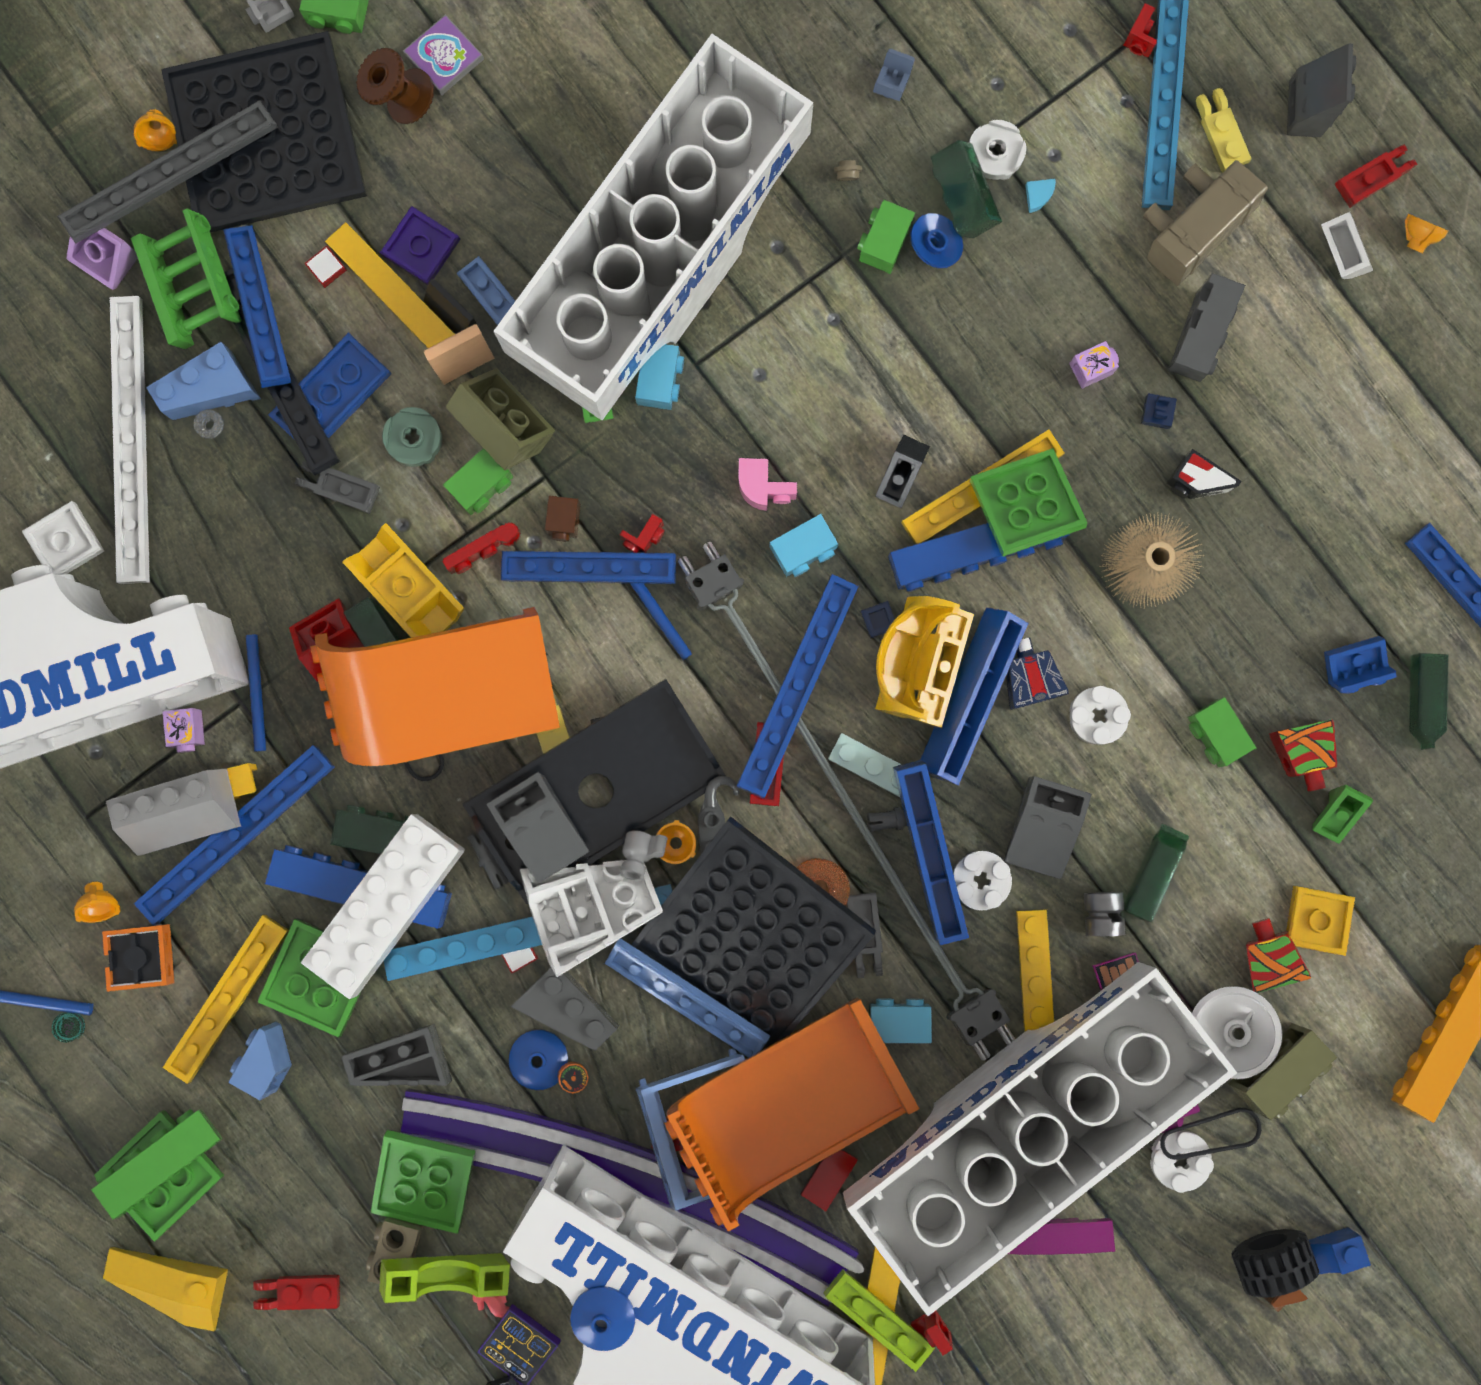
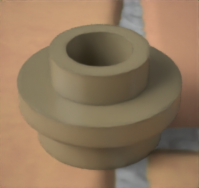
M855 160L840 161L839 166L834 167L833 170L837 174L838 181H852L860 179L859 172H862V166L856 165Z

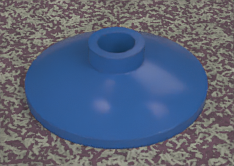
M928 213L919 217L913 224L911 243L914 251L923 262L935 268H948L960 259L963 252V239L960 231L950 219L940 214Z
M532 1030L524 1033L515 1041L509 1054V1067L513 1077L519 1084L532 1090H544L557 1084L560 1068L568 1063V1052L564 1043L557 1035L546 1030ZM534 1056L542 1058L543 1063L541 1066L536 1067L533 1065L532 1058Z
M606 1286L593 1287L583 1292L576 1299L571 1311V1327L575 1336L585 1346L597 1351H610L622 1346L632 1335L635 1326V1311L630 1300L619 1290ZM603 1320L607 1326L600 1327L596 1324V1321Z

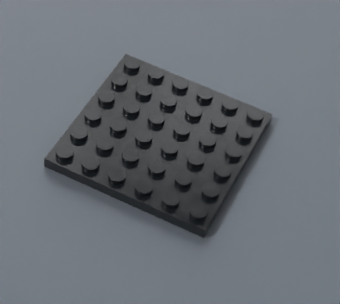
M329 31L161 69L178 147L259 100L277 125V128L186 180L191 209L206 217L211 226L210 233L367 196Z
M730 817L662 904L663 913L650 920L631 945L770 1035V1038L763 1047L765 1049L789 1036L871 940L876 930L734 818Z

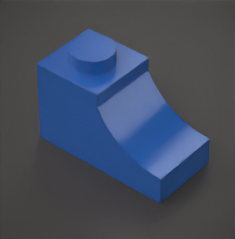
M1349 1227L1308 1240L1320 1271L1319 1274L1340 1273L1343 1275L1371 1265L1361 1235Z

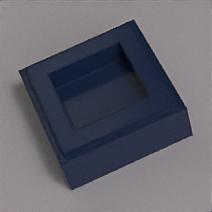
M888 601L860 611L870 639L885 634L895 620Z

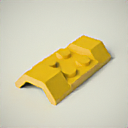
M387 523L380 528L377 536L359 553L343 561V564L411 638L446 631L459 619L465 609Z

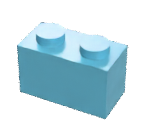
M663 345L640 368L635 396L637 405L671 410L672 401L678 402L680 385L675 384L677 373L682 374L684 356H680L679 346Z
M819 514L770 542L769 547L786 577L791 574L797 577L810 569L808 565L812 562L819 560L822 563L833 557L838 543L823 516Z
M878 998L876 999V1004H869V1016L884 1043H932L931 1006L924 1004V999L909 998L906 999V1004H894V999Z

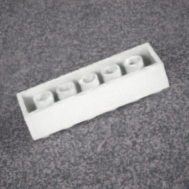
M411 814L301 961V964L348 999L358 996L464 853L465 849L420 815Z

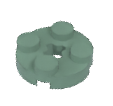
M407 407L399 410V413L386 421L383 428V444L389 455L398 463L410 467L431 463L442 445V431L438 422L421 408ZM412 430H416L417 435L420 436L419 440L415 441L414 444H410L409 440L405 439L406 434H411Z

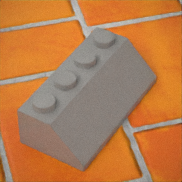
M227 769L205 770L106 800L112 830L137 856L241 827Z

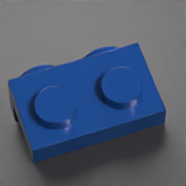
M1381 636L1324 652L1328 684L1340 693H1354L1359 688L1369 685H1382L1387 680L1397 677L1396 671L1388 664L1386 641Z

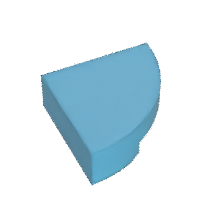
M1055 179L1029 181L1026 183L1029 213L1040 210L1050 200L1055 190Z

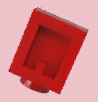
M1146 3L1123 46L1129 48L1136 55L1149 57L1157 40L1148 36L1155 22L1150 19L1155 8Z
M937 1310L929 1316L924 1314L911 1322V1326L927 1339L932 1348L937 1346L942 1356L953 1350L951 1332Z

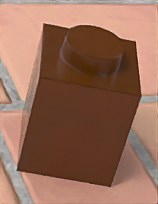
M549 496L545 531L549 536H552V540L569 542V538H577L581 507L578 499Z

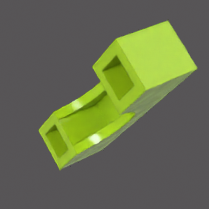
M502 1253L381 1259L379 1291L384 1303L416 1301L420 1296L435 1291H460L476 1297L508 1296L510 1264Z

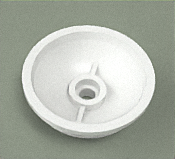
M1242 987L1219 988L1204 996L1192 1012L1195 1019L1237 1071L1231 1079H1245L1258 1075L1266 1070L1276 1059L1282 1043L1280 1019L1272 1005L1258 993ZM1238 1028L1243 1029L1245 1033L1241 1040L1236 1039L1234 1036V1032Z

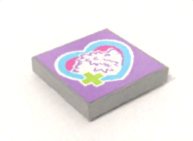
M446 14L403 50L404 55L416 68L422 69L431 77L434 84L433 87L441 96L484 60L482 53Z

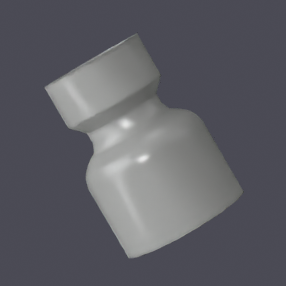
M641 831L627 832L622 850L626 861L622 863L621 876L630 880H642L646 869L644 863L651 858L664 856L668 838L664 835L651 836Z

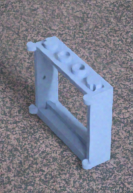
M734 1048L728 1050V1057L649 1084L646 1083L645 1078L640 1079V1087L636 1088L669 1205L676 1211L710 1199V1197L707 1195L703 1198L699 1190L687 1192L673 1140L664 1124L667 1120L658 1091L733 1065L735 1066L746 1060L744 1055L737 1054Z

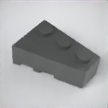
M1214 273L1208 277L1196 292L1169 365V371L1201 382L1207 375L1213 374L1218 363V359L1215 358L1216 354L1226 341L1228 332H1226L1227 328L1235 316L1238 302L1246 285Z
M550 968L511 1006L594 1051L619 1027V1024L568 971L556 977L552 968Z
M435 1023L350 1051L341 1056L350 1086H446L452 1081Z

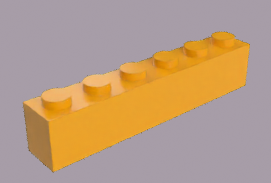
M1475 945L1465 955V965L1460 974H1457L1450 983L1451 990L1447 998L1437 1006L1435 1020L1431 1026L1424 1030L1421 1037L1422 1043L1418 1051L1410 1056L1407 1062L1408 1069L1393 1087L1392 1101L1432 1123L1437 1119L1481 1038V945Z

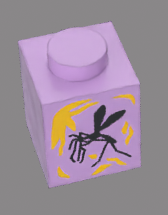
M1105 341L1075 355L1069 364L1083 389L1113 375L1119 367V358L1116 351L1112 347L1109 348Z
M188 708L163 711L166 747L176 748L177 753L195 751V746L205 745L202 710Z

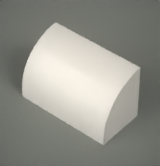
M1350 212L1321 224L1342 279L1354 278L1373 271Z

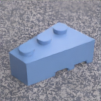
M222 342L146 387L160 411L172 420L205 413L209 409L222 406H234V403L261 399L232 351Z

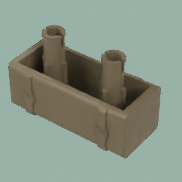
M1235 160L1215 181L1198 167L1196 163L1193 164L1184 174L1183 179L1198 190L1201 195L1175 220L1164 212L1157 203L1150 206L1143 215V219L1147 220L1161 233L1153 241L1147 259L1177 286L1189 275H1192L1198 266L1235 229L1248 220L1249 216L1259 207L1268 190L1267 185L1238 160Z

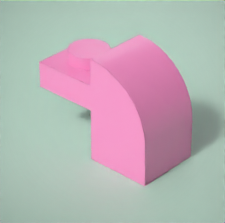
M739 458V489L745 501L752 507L767 511V499H773V503L789 504L791 500H796L797 482H768V459Z

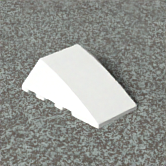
M626 860L603 862V865L588 866V863L576 864V867L561 869L539 884L528 868L520 869L530 911L547 960L556 977L663 913L647 868L642 880H630L620 874L622 863Z

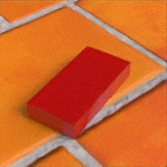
M844 1149L823 1159L817 1165L800 1195L826 1212L858 1159Z

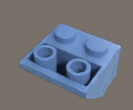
M273 1022L266 1026L263 1025L258 1030L254 1029L245 1043L248 1049L244 1056H239L230 1069L233 1075L228 1083L258 1100H262L277 1092L292 1065L282 1026L278 1022Z

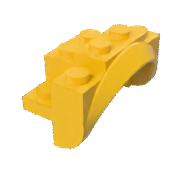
M930 596L907 597L903 612L887 629L878 650L876 673L880 693L875 709L900 718H909L942 728L974 614L959 609L960 604ZM938 624L937 629H936V633H935V634H931V632L933 631V629H934V628L936 627V625Z

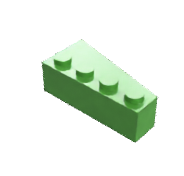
M192 1109L188 1110L176 1119L179 1125L169 1132L164 1128L149 1139L152 1145L142 1152L137 1148L123 1159L124 1166L117 1171L110 1168L96 1179L98 1185L91 1190L113 1220L126 1214L131 1210V1206L147 1198L155 1191L156 1187L169 1181L184 1166L191 1164L223 1139L202 1110H198L195 1113Z

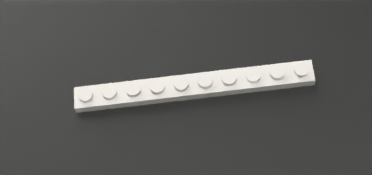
M139 296L110 297L116 583H150L143 299Z

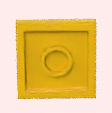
M1293 886L1286 931H1288L1295 946L1346 956L1355 897Z

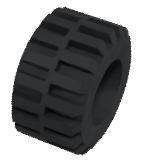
M1280 1229L1264 1232L1243 1241L1231 1253L1245 1293L1254 1297H1276L1295 1292L1314 1281L1320 1272L1307 1235L1300 1230Z

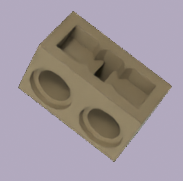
M389 1217L384 1222H379L374 1235V1240L378 1241L375 1252L371 1251L366 1263V1270L370 1271L367 1281L380 1284L381 1259L415 1258L424 1226ZM391 1230L400 1231L404 1236V1242H395L391 1237Z

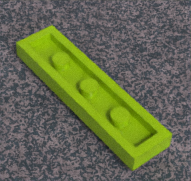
M844 1269L840 1271L823 1292L828 1300L915 1372H917L935 1349V1347L932 1348L923 1335Z

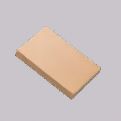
M477 324L464 329L423 352L444 385L495 359Z

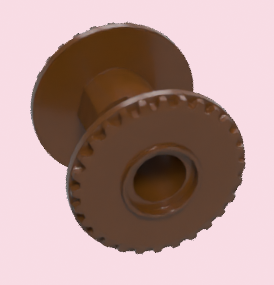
M390 48L372 51L364 59L356 77L357 90L360 97L371 105H381L387 102L390 116L398 123L410 124L423 118V115L430 109V104H432V98L434 97V84L431 77L425 71L418 68L404 71V63L401 56Z

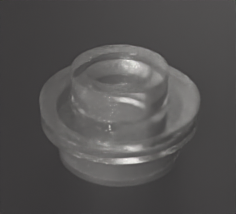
M203 410L194 419L195 431L206 439L217 437L224 427L223 418L214 410ZM213 420V427L206 429V423Z

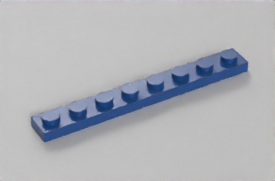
M833 574L830 576L736 787L761 799L765 798L859 586Z
M312 745L238 811L241 827L210 835L141 896L134 905L153 926L159 924L332 771L335 766L316 745Z

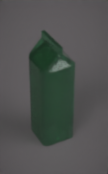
M1418 653L1411 656L1409 731L1421 743V750L1435 748V742L1447 731L1448 654Z
M1163 823L1161 824L1151 841L1125 898L1123 911L1144 921L1153 922L1186 850L1188 835Z

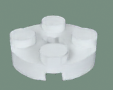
M1004 120L989 121V124L983 125L981 128L978 127L973 132L968 145L971 169L988 179H1009L1020 168L1026 154L1025 140L1023 142L1019 129L1012 123ZM996 144L1001 145L1000 150L1004 154L995 156L989 150V147L994 148Z
M1105 686L1088 688L1079 693L1072 701L1069 711L1070 725L1075 735L1086 743L1097 745L1112 743L1119 739L1126 731L1131 717L1124 698L1117 691ZM1095 708L1097 710L1103 709L1106 712L1104 723L1102 721L1096 723L1093 721L1095 715L1092 711Z
M987 851L972 852L960 859L953 869L959 899L969 908L975 910L996 908L1001 905L1010 893L1012 886L1010 868L1001 857ZM982 872H985L986 878L990 880L989 885H984L982 889L977 888L978 883L974 881V877L980 876Z
M1186 1130L1172 1133L1165 1140L1166 1150L1172 1155L1209 1149L1201 1137ZM1161 1134L1155 1140L1151 1149L1153 1152L1151 1154L1150 1166L1155 1177L1163 1185L1179 1193L1200 1187L1213 1171L1214 1163L1211 1154L1189 1157L1186 1160V1166L1175 1167L1174 1163L1177 1160L1166 1157L1161 1150L1160 1140L1163 1135Z

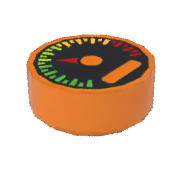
M568 1062L558 1072V1083L568 1093H578L587 1085L588 1073L584 1066L578 1062Z

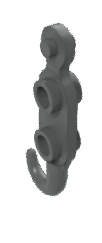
M716 777L706 786L705 799L698 814L700 854L703 853L725 824L724 814L716 799L717 788L721 785H728L732 788L734 795H739V788L736 787L737 783L730 777Z

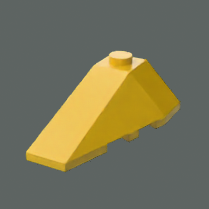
M110 1247L103 1279L184 1326L215 1331L228 1269Z

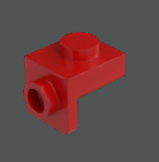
M652 514L638 538L622 530L619 534L620 538L624 541L622 546L633 553H638V551L647 553L652 543L657 545L665 533V530L662 529L664 526L663 520Z

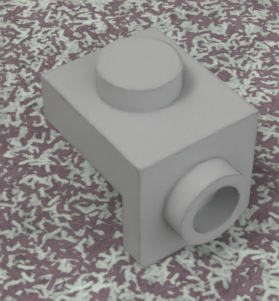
M246 0L250 7L245 10L253 24L257 25L260 23L266 33L295 17L286 0Z

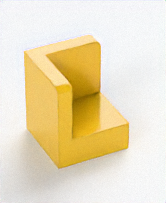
M247 763L227 768L234 800L240 799V796L256 792L252 771L257 770L256 764Z

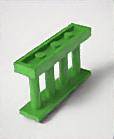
M188 208L183 210L187 225L158 241L141 233L131 238L169 345L182 349H187L194 345L191 337L192 330L219 316L235 323L242 321L238 312L239 304L231 293L210 234L211 226L204 215ZM192 237L197 252L167 267L163 258L164 251ZM201 263L206 278L176 293L172 283L173 277ZM211 290L216 305L185 320L182 304Z

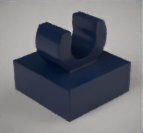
M1148 393L1145 397L1141 424L1170 429L1173 423L1177 399Z

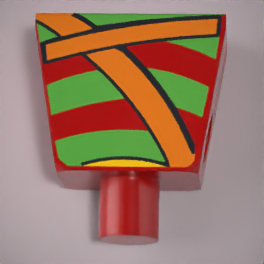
M1333 719L1269 733L1288 777L1304 775L1307 791L1326 788L1322 770L1337 767Z
M1270 918L1252 923L1257 939L1246 942V949L1254 992L1260 993L1311 979L1310 971L1288 931L1275 934Z

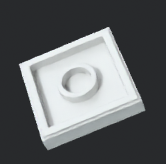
M73 501L22 531L41 565H48L51 573L57 575L68 574L104 552L103 547L79 507Z

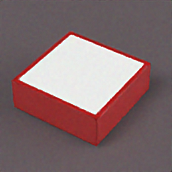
M325 246L304 263L324 288L347 271L328 246Z
M533 947L501 954L511 973L539 959Z

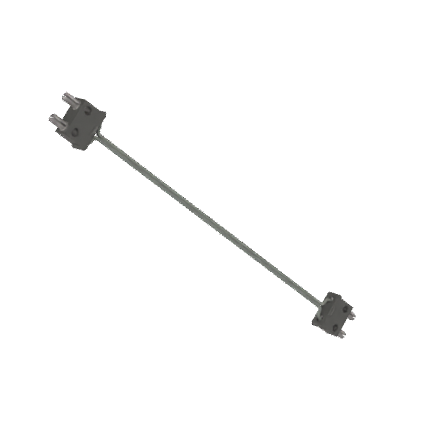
M707 542V544L703 545V549L711 560L709 564L695 571L687 556H683L682 559L678 560L679 565L686 574L684 583L697 602V609L699 611L710 607L712 610L724 609L772 688L778 694L781 687L779 681L732 606V603L738 597L737 590L742 588L744 579L739 578L727 556L724 554L720 557L712 542ZM723 567L726 569V572L722 573L718 568ZM700 582L702 586L696 587L693 583ZM734 593L733 597L728 602V606L713 605L718 601L722 600L723 598ZM800 717L796 726L959 992V997L953 1004L954 1010L946 1015L947 1020L952 1021L965 1044L973 1046L980 1059L986 1060V1058L990 1057V1053L981 1039L998 1030L1007 1045L1015 1040L1006 1025L1010 1019L996 998V991L992 989L981 991L978 988L968 990L965 988ZM963 992L966 994L978 993L958 1006V1003L963 999ZM994 1011L997 1012V1017L995 1019L992 1018V1013ZM972 1027V1033L968 1035L967 1029Z

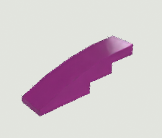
M1078 1217L1051 1219L1008 1254L1057 1255L1115 1252L1113 1220L1111 1218L1079 1220Z

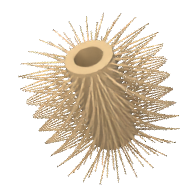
M1155 514L1154 527L1152 519L1151 524H1148V517L1147 526L1146 523L1143 525L1141 519L1140 524L1136 519L1137 526L1134 522V527L1129 523L1130 528L1126 525L1128 531L1123 527L1126 532L1125 534L1121 531L1124 539L1120 540L1123 543L1116 540L1120 545L1113 542L1117 546L1109 552L1117 554L1112 560L1121 561L1104 560L1119 564H1103L1114 565L1117 569L1104 577L1126 571L1118 575L1121 576L1129 572L1111 585L1124 580L1114 589H1118L1119 586L1121 588L1125 587L1128 584L1130 587H1127L1124 591L1128 592L1127 595L1129 592L1134 595L1136 590L1137 599L1141 595V601L1143 595L1144 608L1146 591L1147 605L1148 596H1151V607L1152 598H1154L1155 604L1156 594H1158L1156 596L1158 605L1159 598L1161 602L1162 597L1165 602L1166 597L1170 601L1169 596H1167L1168 594L1172 599V594L1177 598L1175 592L1178 593L1176 588L1182 592L1180 589L1182 585H1179L1177 582L1179 581L1185 585L1181 581L1183 580L1188 583L1184 579L1188 578L1183 574L1193 571V569L1185 568L1190 564L1189 562L1182 561L1199 562L1182 558H1200L1188 556H1204L1193 555L1192 552H1187L1198 545L1176 551L1184 547L1181 546L1174 550V548L1191 537L1178 542L1187 534L1184 533L1183 536L1180 534L1174 538L1172 535H1175L1179 530L1177 529L1175 532V527L1172 530L1169 524L1168 526L1167 524L1165 525L1166 528L1164 530L1161 528L1162 523H1160L1159 527V519H1157L1155 531ZM1191 563V566H1188V567L1198 566V565H1194V564H1198V563Z

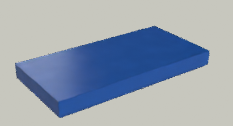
M348 332L299 384L327 437L330 438L392 373ZM276 406L268 415L294 439Z

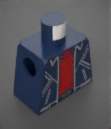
M1031 638L1022 639L1016 651L1018 658L1012 661L1006 675L1010 710L1069 694L1068 688L1049 650L1035 654Z

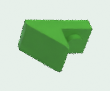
M1348 785L1330 790L1329 804L1312 824V830L1340 844L1372 804L1373 799Z

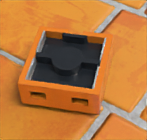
M170 924L102 931L104 955H109V967H105L107 992L165 986L174 983Z

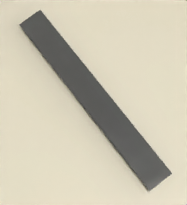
M259 100L63 212L57 218L75 244L268 134L276 129L277 125Z

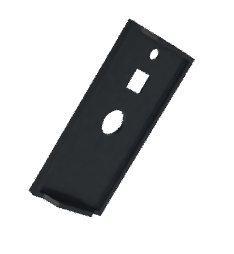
M665 678L463 803V807L509 882L519 892L524 902L528 904L520 874V869L527 867L515 849H509L506 846L505 841L507 837L486 805L487 803L534 774L541 773L547 779L590 851L565 868L576 867V864L588 863L589 866L623 845L627 832H644L705 794L706 786L711 780L726 775ZM602 774L612 782L613 796L606 805L590 807L580 799L579 785L586 776Z

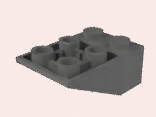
M1348 43L1299 67L1289 80L1287 135L1322 137L1327 129L1332 127L1337 117L1342 115L1346 106L1353 101L1355 84H1352V74L1356 68V56L1353 55L1352 43Z
M539 772L486 804L499 827L538 884L590 852L547 779Z
M1036 776L1028 777L1004 862L1061 879L1084 823L1092 794Z

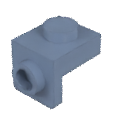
M888 49L873 92L886 98L900 101L909 81L915 58L896 50Z

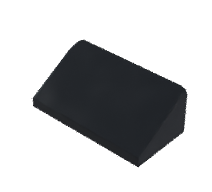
M435 279L429 281L424 296V303L452 332L457 334L477 324L474 317Z

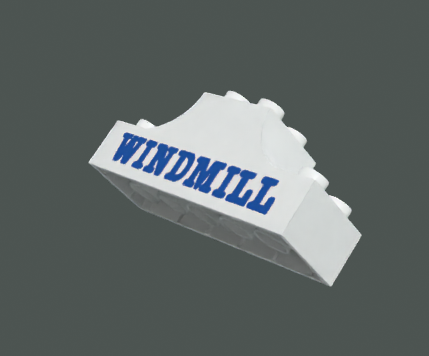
M711 34L495 328L494 333L504 353L594 416L603 420L645 362L666 343L672 342L676 344L741 255L746 235L767 194L811 133L813 102L714 34Z
M48 565L31 566L14 572L11 575L14 586L0 590V769L161 715L163 711L176 710L249 685V676L231 619L209 610L206 603L189 604L187 595H174L159 599L150 604L152 617L131 624H124L108 609L99 590L75 582L71 574L57 575L51 573Z
M1137 962L1074 1011L1042 1028L1025 1031L934 1102V1108L929 1117L900 1148L843 1192L847 1210L926 1315L929 1316L1223 1085L1237 1071L1157 968Z
M565 1145L562 1146L527 1202L503 1253L512 1258L511 1266L519 1276L532 1283H542L544 1279H547L563 1290L572 1306L583 1292L598 1286L617 1289L632 1303L635 1311V1326L628 1341L619 1348L610 1351L593 1350L583 1344V1355L576 1373L574 1385H875L872 1336ZM603 1320L596 1321V1324L600 1327L607 1326Z

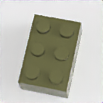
M497 368L460 383L446 405V408L455 419L464 426L504 471L539 454L555 432L553 427Z
M1292 1023L1282 1032L1280 1051L1274 1062L1266 1070L1253 1077L1233 1079L1228 1084L1254 1112L1269 1120L1277 1119L1287 1112L1288 1104L1295 1097H1302L1311 1088L1310 1083L1314 1079L1324 1076L1332 1069L1333 1065L1331 1063L1337 1057L1312 1030Z

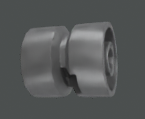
M1123 892L1084 893L1085 910L1090 914L1085 919L1086 936L1125 935V919L1120 916V912L1124 910Z

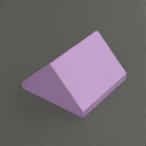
M103 228L77 244L70 237L66 259L114 290L138 258L135 250L124 240Z

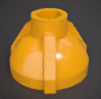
M149 110L136 121L134 137L139 147L142 146L151 151H164L172 147L173 144H177L174 125L159 110Z
M1408 214L1405 219L1406 238L1409 241L1407 247L1422 254L1430 244L1440 242L1449 232L1411 214Z
M674 820L673 823L664 825L657 832L656 835H664L668 838L664 856L660 857L663 861L670 864H681L691 857L694 858L696 855L695 835L688 826L680 823V820ZM675 837L680 838L682 841V845L678 849H674L671 846V840Z
M100 882L86 884L84 887L85 894L77 900L74 907L75 918L78 922H101L120 913L118 901L112 894L104 891L103 884Z

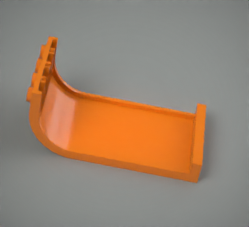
M535 607L522 609L523 615L367 647H335L328 643L327 633L315 635L316 645L310 646L314 664L320 663L322 673L317 674L321 691L327 690L329 701L324 702L327 719L333 718L335 728L330 729L334 746L340 745L343 759L349 763L361 766L392 765L560 728L539 615Z
M855 998L698 1086L676 1101L667 1110L669 1121L664 1124L672 1140L679 1138L684 1148L679 1153L688 1169L694 1167L699 1178L694 1181L703 1198L709 1195L714 1207L710 1208V1212L718 1227L724 1224L729 1232L739 1226V1214L749 1204L769 1190L905 1113L908 1115L919 1110V1107L861 999Z

